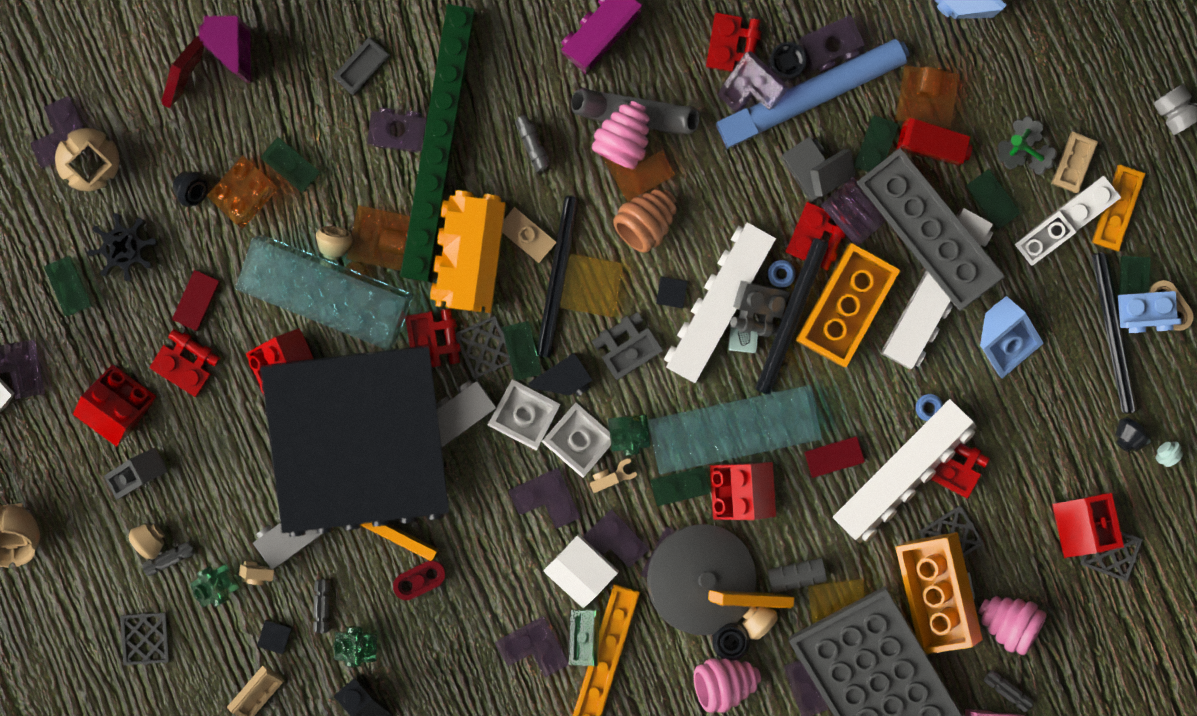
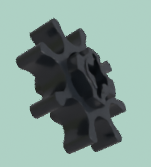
M114 213L115 227L111 232H104L99 226L93 227V232L102 236L103 244L99 249H90L87 253L92 257L99 254L106 257L107 265L100 272L102 276L108 277L114 267L120 266L124 271V280L131 282L133 281L131 268L135 263L140 262L145 268H153V263L144 259L143 250L149 245H158V240L151 238L144 241L140 238L139 230L146 223L144 219L138 218L132 228L126 229L122 224V215ZM120 242L126 243L125 247L128 248L126 253L120 252L121 248L118 246Z

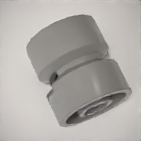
M1184 83L1153 102L1160 115L1168 117L1166 124L1173 135L1197 122V104L1190 103L1192 96Z

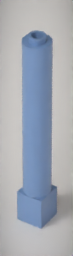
M895 38L762 102L717 121L715 125L728 149L756 136L764 130L907 64L906 57L910 56L909 51L903 41L899 43Z

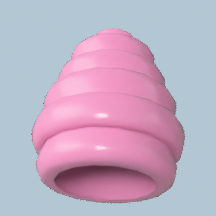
M631 101L630 105L622 104L619 112H613L611 119H606L602 124V128L596 130L594 134L596 141L592 145L593 151L619 165L635 169L638 161L643 160L646 151L644 148L648 144V139L645 136L649 132V128L646 125L650 118L644 113L646 107L634 101Z
M994 596L991 601L985 599L978 611L982 615V625L988 626V632L996 635V641L1004 644V648L1008 652L1014 653L1016 651L1020 655L1028 653L1047 616L1043 610L1038 609V605L1034 602L1028 601L1026 603L1019 598L1013 601L1010 597L1001 599L999 596Z
M715 658L708 659L704 664L698 665L694 671L696 694L700 704L707 712H728L731 707L738 706L741 700L747 699L750 693H754L757 690L758 683L761 682L758 668L753 667L747 661L741 663L739 660L730 661L726 658L720 660Z

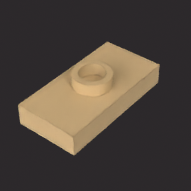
M1071 132L1051 184L1076 194L1079 193L1098 141Z
M515 207L504 219L502 233L538 263L555 246V240Z
M262 666L227 708L236 716H255L284 682V679L269 668Z

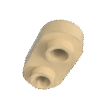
M1162 280L1153 283L1149 287L1148 293H1155L1160 289L1164 292L1176 291L1177 312L1181 315V324H1174L1173 327L1175 331L1187 329L1193 322V312L1180 292L1169 281Z

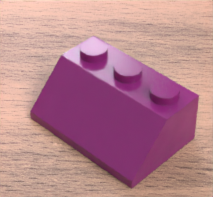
M599 0L598 3L601 6L594 13L589 11L580 21L582 27L576 33L571 31L561 42L564 46L561 49L562 54L586 75L641 15L642 5L636 0Z
M204 16V24L199 25L200 41H204V45L245 83H251V28L238 16Z

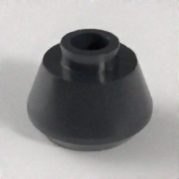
M184 171L173 182V192L180 204L185 207H193L200 204L206 198L209 191L208 179L201 172Z
M1128 417L1119 420L1115 437L1118 439L1116 444L1127 453L1131 450L1137 452L1151 443V434L1139 423Z
M728 623L713 635L712 644L719 657L734 661L742 658L747 653L750 647V637L741 625Z

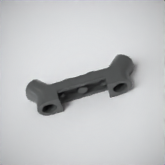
M587 88L577 89L571 100L572 112L597 122L611 119V114L615 111L619 112L622 104L630 105L631 101H634L646 107L644 113L650 118L646 126L650 130L673 135L692 134L697 130L699 124V113L693 106L674 105L604 93Z

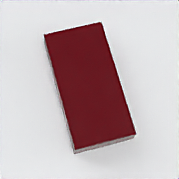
M194 270L172 320L198 331L221 281Z
M857 436L804 451L811 478L865 462Z

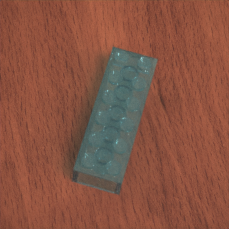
M264 235L252 238L235 290L386 350L396 345L413 298L411 293Z
M810 385L647 419L659 474L822 439Z

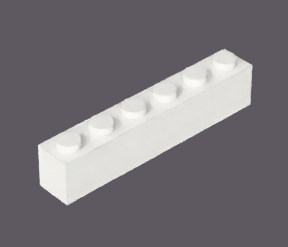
M965 208L960 209L956 217L980 247L981 245L985 247L992 237L993 232L990 229L993 224ZM927 270L880 352L908 369H913L914 365L920 366L926 355V352L923 351L928 341L931 343L934 341L939 332V328L936 327L941 317L945 319L953 304L949 303L951 300Z
M746 223L744 227H737L731 238L735 242L731 251L729 252L725 249L717 263L722 266L717 276L711 274L704 286L708 290L704 299L698 297L691 310L695 314L690 324L685 321L677 335L681 338L677 347L671 346L664 358L668 362L666 368L696 383L737 309L733 305L741 280L746 282L753 281L776 238L749 223Z
M949 399L833 518L858 543H861L863 540L865 542L869 541L877 533L876 527L882 521L888 522L896 514L897 510L895 508L902 501L904 503L908 502L916 494L915 488L922 481L924 483L928 482L936 473L934 469L941 462L944 464L948 462L956 453L954 449L961 442L965 444L974 436V429L977 426Z

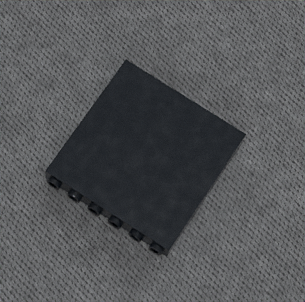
M429 345L266 364L260 367L282 534L289 533V537L305 535L307 530L315 529L317 533H328L333 531V527L344 526L345 530H354L361 528L363 523L371 522L374 527L385 526L389 524V520L400 519V523H410L417 521L416 517L427 516L428 520L444 518V513H449Z

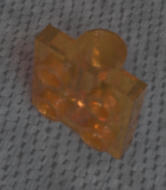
M905 65L903 67L895 121L905 122L908 118H914L949 130L951 128L959 74L945 72L942 69L933 67L919 68Z
M242 155L209 192L207 197L237 226L243 229L279 187L249 159Z
M358 205L351 234L353 243L348 249L346 259L401 271L410 216Z

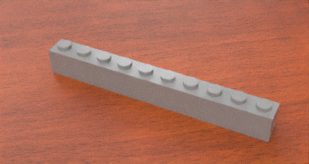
M468 380L457 388L459 392L457 396L451 400L446 396L436 403L442 447L497 408L479 381L472 383ZM278 524L273 529L268 525L256 534L259 539L253 542V544L269 567L274 569L323 533H317L315 529L305 531L306 534L303 536L289 537V533L282 534L281 524Z

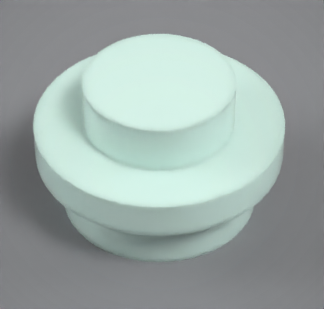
M1178 442L1163 443L1157 450L1156 460L1158 463L1164 464L1166 467L1176 464L1183 456L1181 445Z

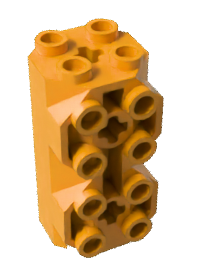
M456 190V195L450 196L449 201L443 200L441 217L445 219V227L439 228L438 244L443 246L442 256L436 255L434 272L438 273L437 283H432L430 299L436 301L435 306L443 307V302H446V307L452 309L481 312L482 307H485V313H492L506 204L501 202L500 196L484 194L483 199L474 198L472 192Z

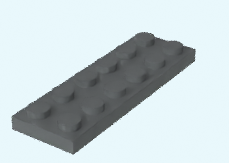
M901 148L856 182L960 312L1005 278Z

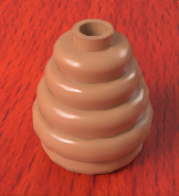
M655 189L651 193H644L641 197H635L630 202H626L619 208L618 214L613 219L617 233L629 246L639 252L647 253L652 248H656L663 242L664 236L669 231V225L672 223L673 215L676 213V199L667 190Z

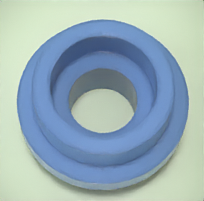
M778 260L769 267L768 279L776 287H787L795 279V269L788 261ZM778 269L786 271L784 279H779L776 276Z
M923 395L916 403V413L919 418L928 421L943 406V403L936 395ZM929 402L934 406V410L931 413H927L924 409L925 404Z

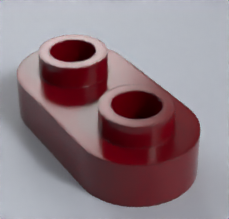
M425 561L399 574L393 582V591L402 600L414 599L440 586L446 576L445 568L439 561ZM429 569H435L437 571V577L433 579L429 578L427 575V571ZM404 581L412 583L411 590L407 591L403 588L402 584Z

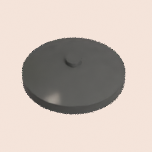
M695 524L672 532L659 544L650 560L647 586L654 608L669 625L689 634L711 635L728 623L738 622L749 606H729L710 602L708 600L709 590L755 592L756 571L748 549L733 533L714 525Z

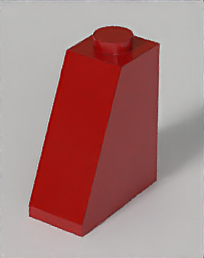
M908 118L902 123L896 150L901 148L906 153L960 166L964 164V160H969L973 145L969 144L970 136L914 118Z

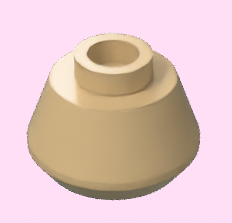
M325 226L316 232L319 251L327 259L338 260L347 253L353 243V237L350 232L341 227Z
M144 524L130 530L129 540L144 558L155 559L164 545L162 538L165 535L156 524L152 526Z
M750 606L742 616L745 618L742 624L748 632L750 639L754 640L762 638L778 620L777 612L769 607Z

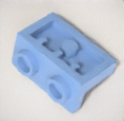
M1176 291L1118 295L1120 328H1129V333L1146 332V326H1156L1157 331L1174 330V324H1181V318H1177Z

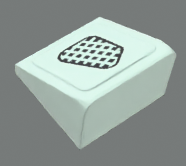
M731 327L728 350L756 353L757 332L744 333L740 332L737 328Z

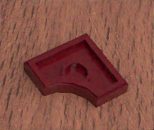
M199 36L191 41L171 65L161 100L162 105L171 108L183 94L190 75L201 60L205 45L204 41H200Z

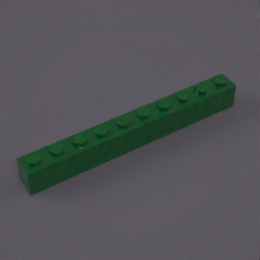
M447 4L400 274L402 278L430 283L442 204L445 197L476 17L474 8Z

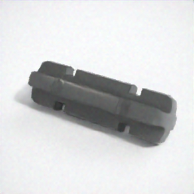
M190 541L179 545V548L175 547L157 556L155 560L150 559L144 562L142 568L145 574L151 576L159 572V569H166L182 561V558L186 559L194 555L193 545Z
M317 579L314 591L317 593L314 595V617L316 620L313 621V631L315 633H327L329 630L327 618L329 617L330 595H328L330 581L327 579Z
M990 670L986 674L984 682L992 688L995 687L998 693L1013 704L1016 703V706L1022 711L1027 712L1032 707L1034 701L1026 694L1022 695V691L1006 679H1001L1002 676L997 672Z

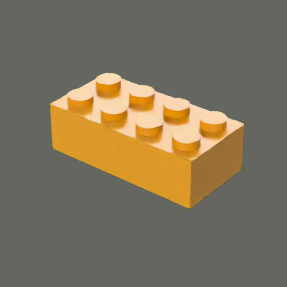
M853 243L849 244L795 341L834 363L847 367L900 270Z
M958 532L910 540L896 546L916 637L926 654L970 648L982 641L983 638Z

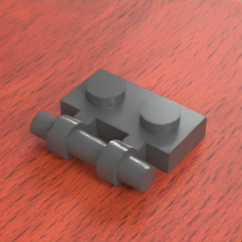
M527 114L520 116L514 122L536 173H542L549 166L548 162L550 161L544 146L541 147L537 137L539 136L533 122L529 121Z
M741 280L733 307L741 310L739 318L732 317L730 321L731 327L737 328L740 332L744 333L753 331L757 332L759 336H776L779 326L773 325L772 320L773 317H783L790 292ZM754 313L760 314L758 321H753Z
M638 312L630 317L626 315L620 319L621 323L608 331L604 329L599 333V337L592 340L597 350L605 345L610 349L611 352L604 355L602 359L616 380L663 351L649 328L641 333L637 332L635 326L643 322ZM628 332L631 339L618 347L614 339Z

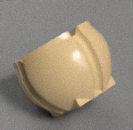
M81 128L67 134L68 139L66 141L61 140L56 149L55 163L59 176L62 179H68V185L80 191H96L104 188L107 185V180L114 179L119 169V152L115 143L112 140L108 141L106 139L107 135L97 129ZM89 145L105 162L87 179L70 162Z
M22 503L0 505V567H9L12 562L16 566H21L33 558L40 540L39 528L34 517L24 509Z

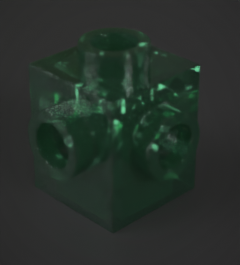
M647 414L608 418L612 451H623V456L640 454L639 449L650 447Z
M227 564L215 570L211 566L196 573L199 579L189 584L195 599L199 601L202 608L211 603L214 607L219 606L229 600L227 594L239 588Z
M347 626L346 631L335 632L334 660L345 661V666L360 667L361 663L376 662L377 634L363 632V627Z

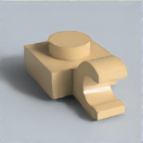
M623 459L619 463L618 469L614 472L609 473L608 469L594 474V480L589 482L593 493L617 484L620 481L635 478L637 476L636 471L631 474H626L623 471L624 465L629 464L631 459Z
M244 561L243 565L240 564L239 576L242 577V582L263 585L264 581H273V569L258 566L256 562Z

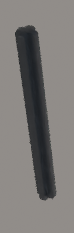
M566 196L564 199L536 351L537 356L549 358L552 352L579 205V198L573 196Z
M814 238L756 384V390L761 393L770 394L828 248V243L824 240Z
M1107 252L1095 253L1092 255V261L1121 410L1125 414L1133 413L1138 410L1123 330L1120 328L1119 309Z

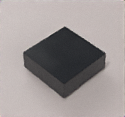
M660 277L656 304L683 309L687 281Z
M266 619L257 647L283 655L292 627Z

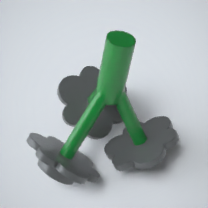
M1025 116L1023 120L1017 119L1013 123V128L1016 132L1009 142L1001 141L998 144L999 154L997 158L999 161L1004 162L1006 168L1014 169L1017 165L1021 166L1025 163L1024 157L1028 152L1032 155L1030 168L1036 174L1041 175L1053 166L1057 150L1050 148L1048 145H1044L1041 150L1031 148L1030 146L1035 141H1040L1043 137L1041 133L1044 128L1043 123L1039 120L1033 121L1031 116Z

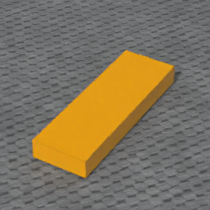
M1123 165L1117 166L1111 185L1121 198L1101 213L1091 243L1116 252L1120 250L1146 173Z
M372 522L361 524V526L429 561L435 558L439 550L390 524L377 527L372 526Z
M709 590L708 600L720 605L791 608L794 606V597L779 593Z

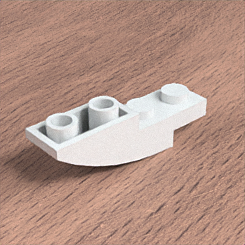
M1103 175L1032 229L1015 246L1030 265L1033 266L1121 197Z

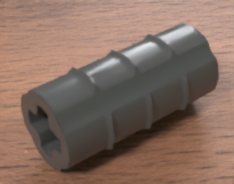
M822 558L807 559L804 562L768 569L773 593L827 581Z

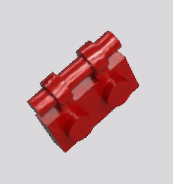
M715 12L705 68L733 72L734 62L743 63L742 74L752 75L753 65H756L758 57L755 55L757 41L761 40L762 34L759 31L761 20L750 19L749 29L740 28L742 17ZM739 38L747 39L744 53L736 52Z
M806 202L784 253L805 261L813 239H821L824 231L832 235L820 268L828 271L831 262H835L838 254L836 251L841 239H845L848 231L846 228L850 220L839 216L836 226L828 223L832 212Z
M452 309L441 310L442 321L434 322L433 312L405 316L409 346L429 345L432 367L441 366L440 355L448 354L449 364L460 363L459 352H461L460 343L457 344L455 327H457L456 319H453ZM444 329L446 345L438 347L436 331Z
M173 329L168 338L176 342L175 348L171 349L163 345L149 368L194 397H198L211 376V373L203 369V366L208 362L215 367L220 361V357L212 353L213 349L205 345L203 347L193 341L192 336L186 332L182 334ZM185 349L197 356L195 362L182 356Z
M960 443L954 451L967 458L965 464L962 465L953 459H950L945 464L941 462L934 469L936 473L930 480L969 499L981 477V474L972 470L973 466L976 463L986 468L990 458L981 454L982 451L976 447L972 449Z

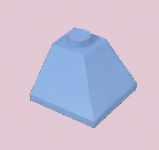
M935 0L938 3L937 8L946 17L952 16L954 19L994 18L1006 6L1002 0Z
M1007 296L985 313L980 344L997 374L1003 378L1044 344L1027 314Z

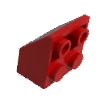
M300 328L276 336L245 353L263 394L260 369L262 365L314 359Z
M112 364L81 395L72 415L117 447L133 431L157 396Z
M773 462L710 465L713 520H758L776 517Z
M1101 493L1052 504L1064 558L1124 547L1112 493Z

